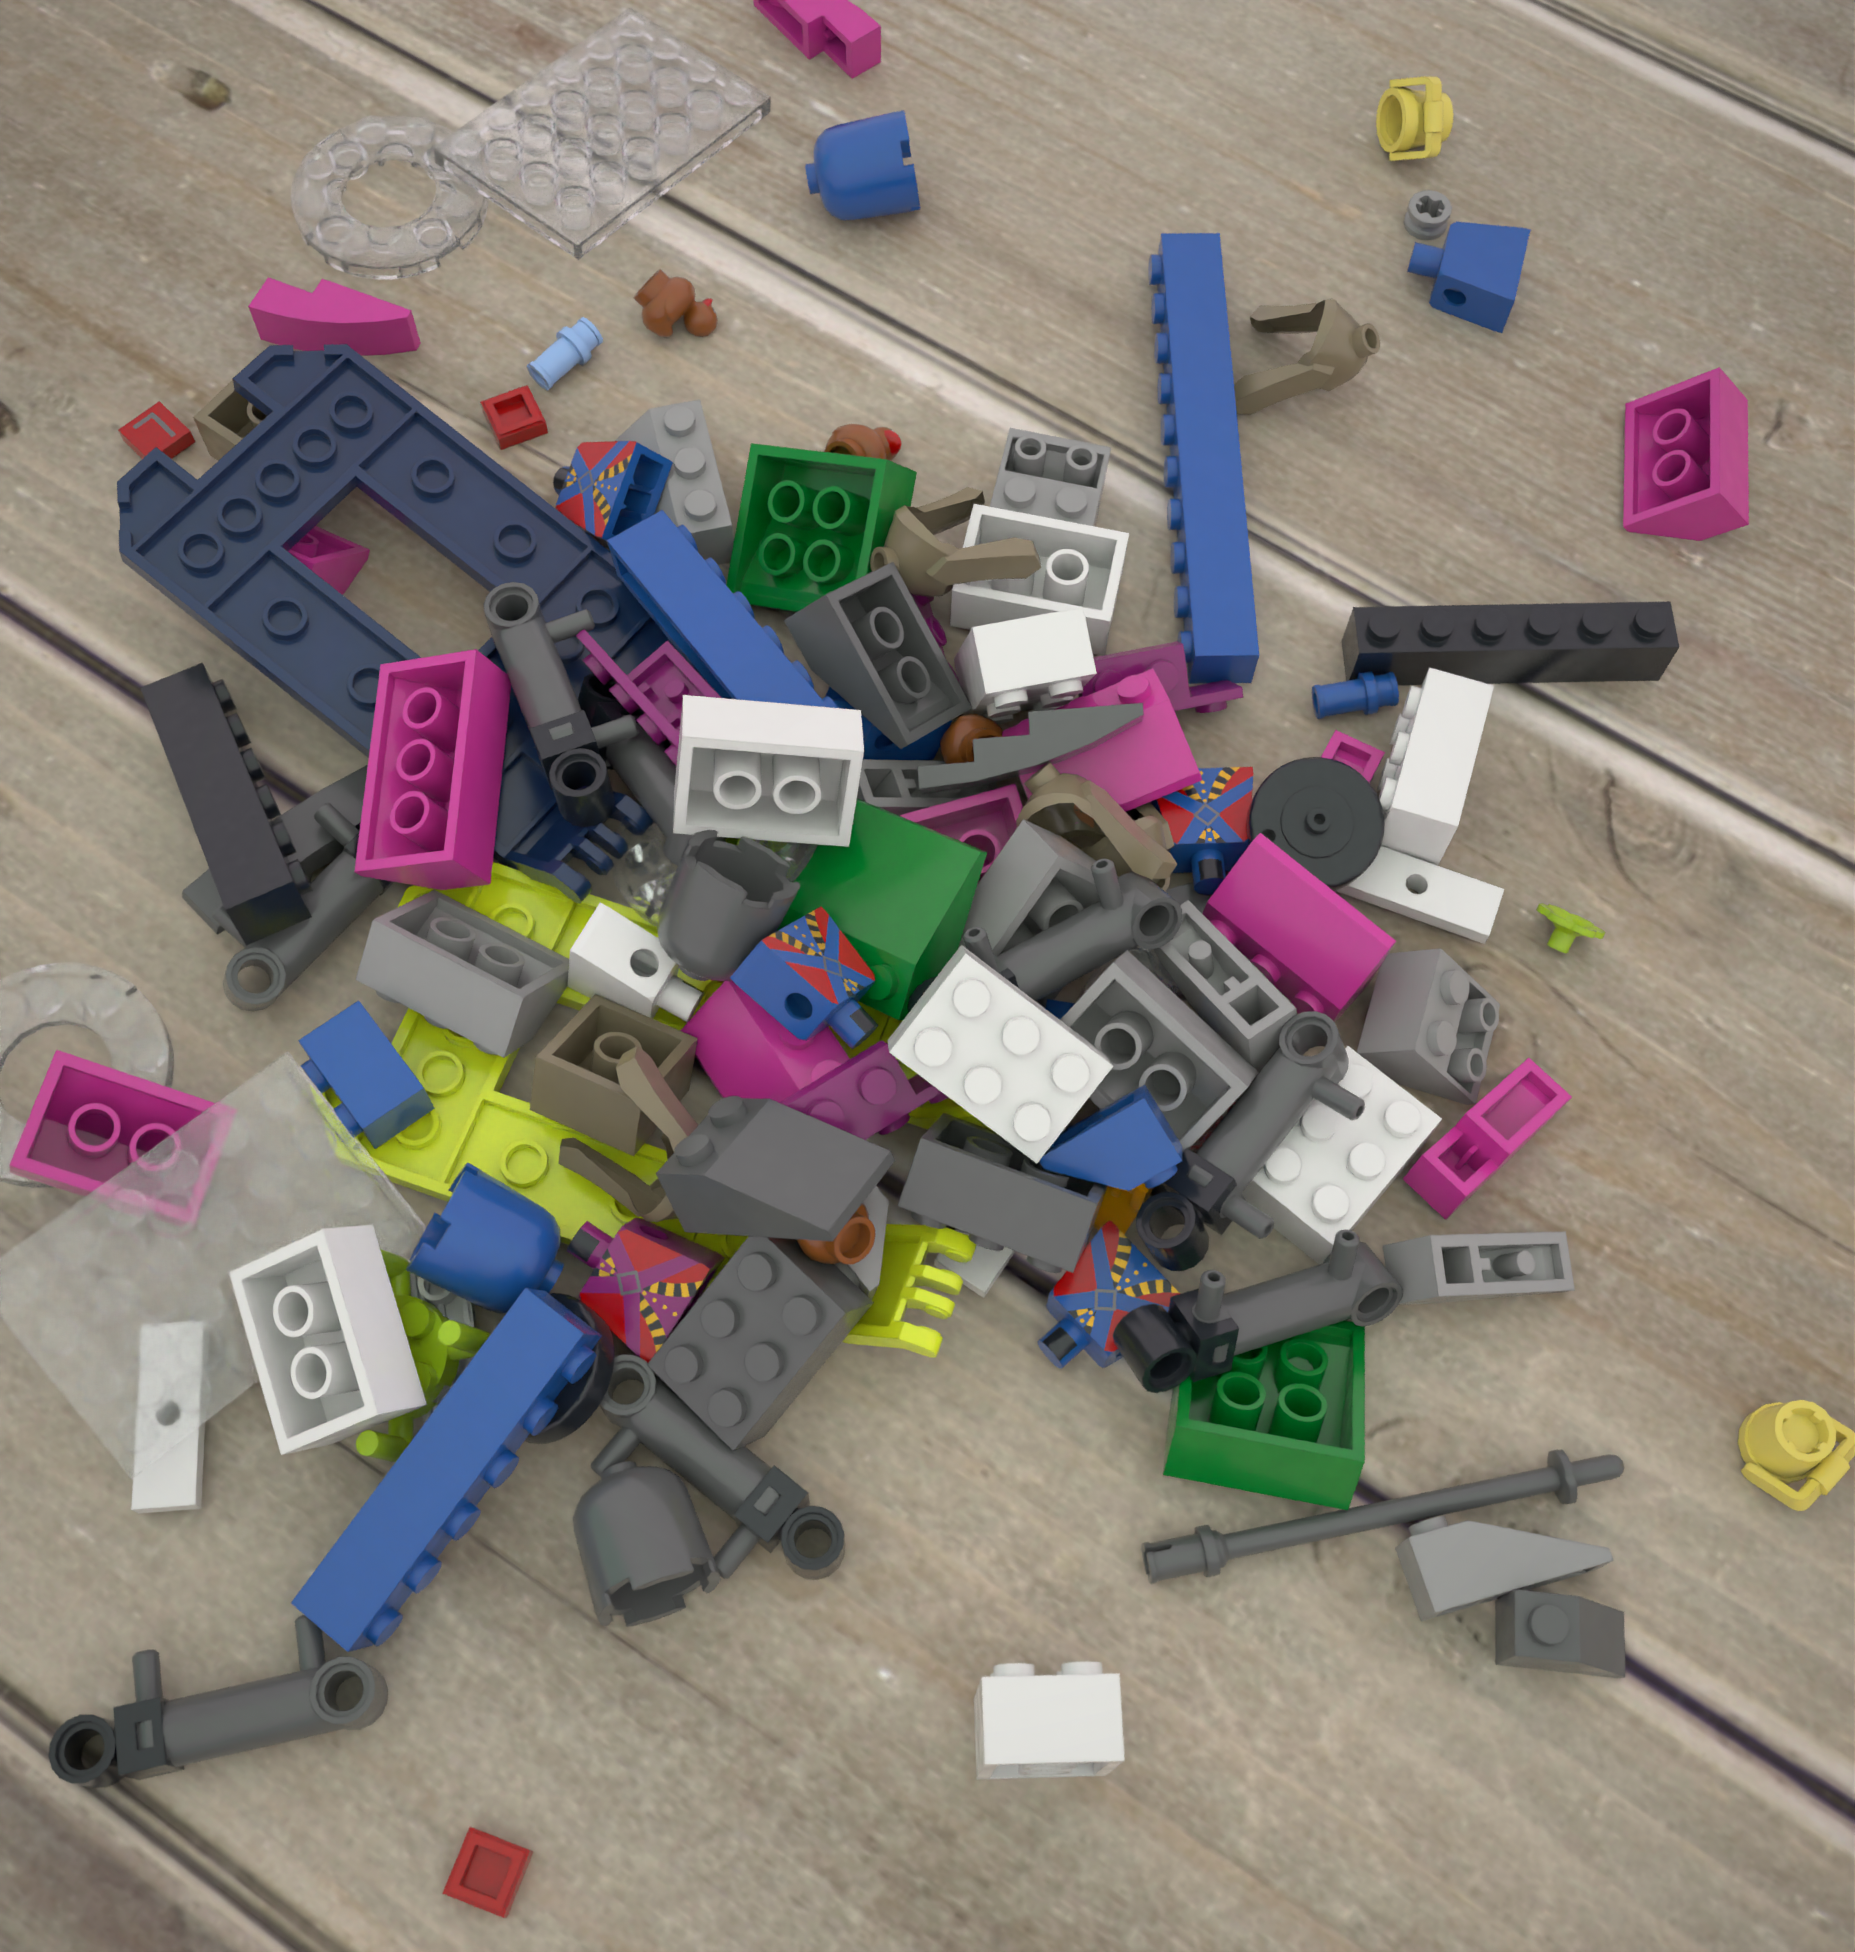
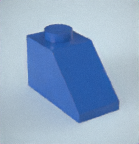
M1143 1085L1062 1131L1039 1162L1045 1170L1130 1191L1142 1183L1149 1189L1167 1181L1178 1171L1176 1164L1182 1162L1183 1157L1180 1141L1146 1085Z

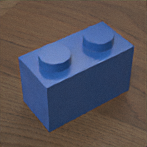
M359 1000L298 1040L309 1057V1060L300 1066L320 1094L330 1088L335 1093L341 1104L332 1110L352 1138L363 1132L376 1149L435 1109L422 1084Z

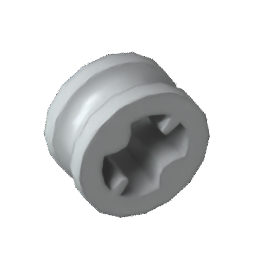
M1432 190L1420 191L1414 194L1409 201L1408 211L1405 215V229L1410 235L1421 240H1434L1442 236L1451 215L1452 206L1445 195Z

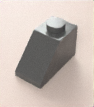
M1514 1589L1495 1600V1665L1624 1678L1626 1677L1624 1612L1580 1596Z

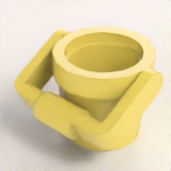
M1423 76L1390 80L1389 89L1380 98L1376 117L1377 136L1382 148L1389 152V161L1434 158L1439 155L1441 142L1448 138L1453 126V106L1448 95L1442 93L1440 79L1435 76ZM1426 85V91L1406 88L1408 86ZM1425 146L1424 151L1405 152L1411 148Z
M1797 1400L1787 1403L1765 1404L1747 1415L1739 1428L1738 1446L1742 1459L1746 1463L1741 1472L1747 1480L1786 1506L1796 1511H1804L1820 1495H1827L1850 1469L1849 1462L1855 1456V1432L1830 1417L1825 1409L1814 1402ZM1836 1441H1837L1838 1443H1840V1444L1837 1446V1448H1836L1834 1451H1832V1449L1834 1448V1446H1835V1444H1836ZM1804 1478L1807 1481L1798 1492L1786 1485L1798 1482Z

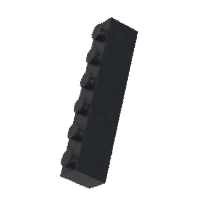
M1671 601L1353 607L1341 641L1346 681L1358 679L1359 673L1369 671L1374 676L1393 672L1398 686L1422 685L1429 667L1486 684L1659 681L1679 649Z
M202 662L141 687L142 694L224 908L245 945L247 946L311 918L312 915L303 895L313 891L312 886L300 861L296 859L289 862L287 856L296 853V848L283 821L273 824L272 819L280 816L281 812L268 785L265 784L260 787L257 785V782L266 779L253 749L249 748L245 751L242 749L243 746L250 744L251 741L237 713L228 715V712L237 709L224 680L220 679L213 682Z

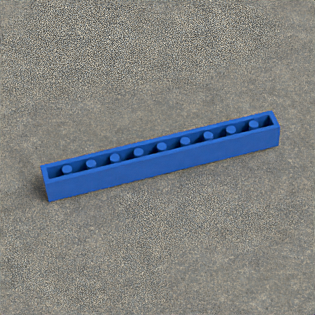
M1161 233L1158 254H1150L1148 280L1149 285H1157L1158 293H1153L1151 319L1152 324H1160L1161 333H1156L1154 357L1155 363L1163 364L1164 373H1159L1157 396L1158 404H1166L1167 414H1163L1161 418L1162 446H1170V456H1166L1164 461L1165 488L1173 487L1174 499L1168 500L1167 526L1168 530H1176L1177 542H1172L1170 565L1172 574H1180L1181 586H1176L1174 591L1175 618H1183L1184 631H1179L1177 641L1184 645L1189 684H1207L1222 680H1229L1233 683H1251L1259 659V645L1220 233Z

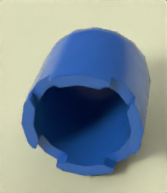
M905 111L891 112L835 125L825 129L818 136L814 145V163L805 164L810 195L820 193L824 208L831 216L840 220H857L921 210L914 164L904 165L903 158L911 157Z
M467 1162L449 1188L452 1195L441 1215L434 1213L409 1259L410 1263L406 1270L486 1310L496 1313H507L525 1288L543 1290L547 1293L552 1290L564 1267V1263L555 1259L561 1243L560 1227L554 1216L545 1208Z

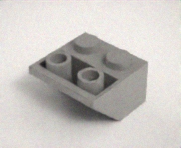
M1010 428L990 507L1096 527L1111 447Z
M1441 948L1389 953L1379 968L1357 1053L1397 1084L1465 1105L1476 1104L1480 1084L1486 1074V1060L1493 1032L1499 1021L1500 1004Z

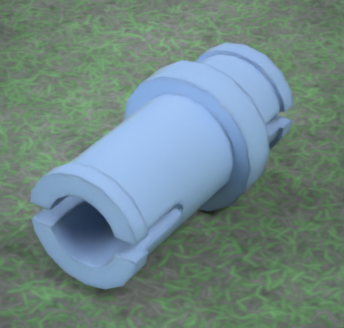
M581 317L571 328L563 327L556 334L557 340L537 359L527 365L528 372L543 389H551L553 384L576 364L584 365L592 357L591 351L603 343L600 332L587 318Z

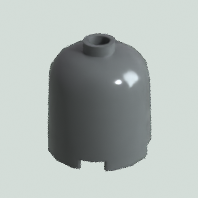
M716 830L697 832L688 841L657 920L660 945L666 954L678 964L684 974L700 981H732L730 977L757 944L778 930L800 889L798 882L791 883L786 877L790 865L771 849L746 837H741L738 846L724 841H715L718 834Z
M633 1461L621 1462L605 1469L600 1475L601 1480L589 1488L580 1498L573 1515V1527L593 1606L601 1626L609 1625L613 1621L612 1616L623 1615L626 1627L658 1620L686 1608L683 1595L700 1585L703 1592L708 1594L721 1581L718 1568L689 1492L682 1479L672 1471L655 1466L637 1467V1464Z

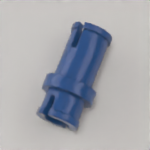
M1371 671L1359 673L1358 679L1326 685H1313L1311 692L1313 708L1317 719L1361 710L1365 715L1375 714L1378 712L1379 707L1397 706L1399 703L1398 684L1393 672H1387L1384 675L1374 676Z

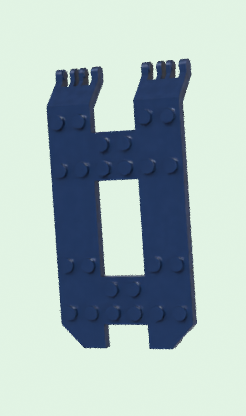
M347 344L324 345V351H294L293 345H269L232 378L234 390L267 415V417L198 480L155 447L117 481V502L120 516V530H118L119 552L122 561L368 758L380 664L421 657L288 552L356 487L489 592L501 584L510 582L523 583L531 587L538 596L546 622L585 609L589 610L595 624L594 630L588 632L589 635L626 675L667 640L676 649L617 576L609 550ZM574 636L556 642L555 645L578 699L584 677L593 672L582 661L590 652ZM491 637L478 651L506 673L499 652ZM511 685L493 858L504 866L521 871L532 880L557 888L572 901L580 904L592 891V885L584 875L574 871L567 865L572 857L583 860L598 875H607L614 867V863L608 855L593 843L599 845L616 859H621L629 851L625 839L607 828L604 823L609 818L619 820L632 834L642 836L653 825L654 821L645 809L629 796L613 791L615 805L612 813L605 821L589 827L574 826L567 822L559 811L554 791L549 786L532 736ZM589 786L579 787L576 790H582Z

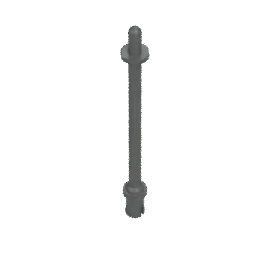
M1553 1450L1548 1453L1547 1467L1228 1534H1221L1217 1530H1211L1209 1525L1195 1527V1533L1153 1543H1142V1557L1150 1584L1204 1572L1206 1577L1219 1575L1220 1568L1225 1567L1230 1559L1554 1492L1562 1504L1576 1503L1578 1497L1577 1487L1616 1479L1622 1475L1625 1467L1621 1458L1612 1454L1570 1462L1563 1450Z

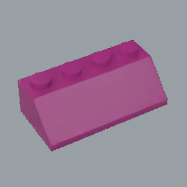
M477 649L380 664L354 870L360 876L438 890L489 885L491 883L511 683L508 675Z

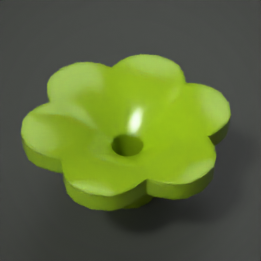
M1539 903L1536 909L1554 924L1555 928L1547 945L1560 952L1568 953L1575 937L1587 936L1589 938L1603 939L1606 933L1587 919L1571 914L1560 907Z

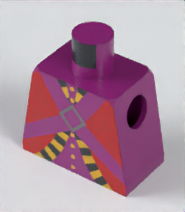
M637 1217L623 1225L614 1238L587 1221L577 1231L567 1248L568 1253L594 1270L579 1293L580 1301L594 1310L607 1323L610 1330L639 1358L649 1363L695 1305L725 1259L718 1252Z

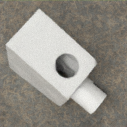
M601 902L570 949L567 987L589 998L596 994L652 1019L658 1009L662 1008L688 1022L704 994V991L677 977L679 966L666 954L660 945L659 938Z

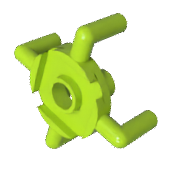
M380 1249L427 1405L389 1420L388 1434L372 1430L363 1431L356 1440V1449L363 1456L396 1462L414 1438L413 1419L425 1415L438 1404L433 1401L439 1395L444 1385L451 1386L458 1371L459 1360L474 1357L491 1334L450 1320L448 1317L443 1316L431 1303L411 1296V1272L406 1270L409 1261L402 1256Z

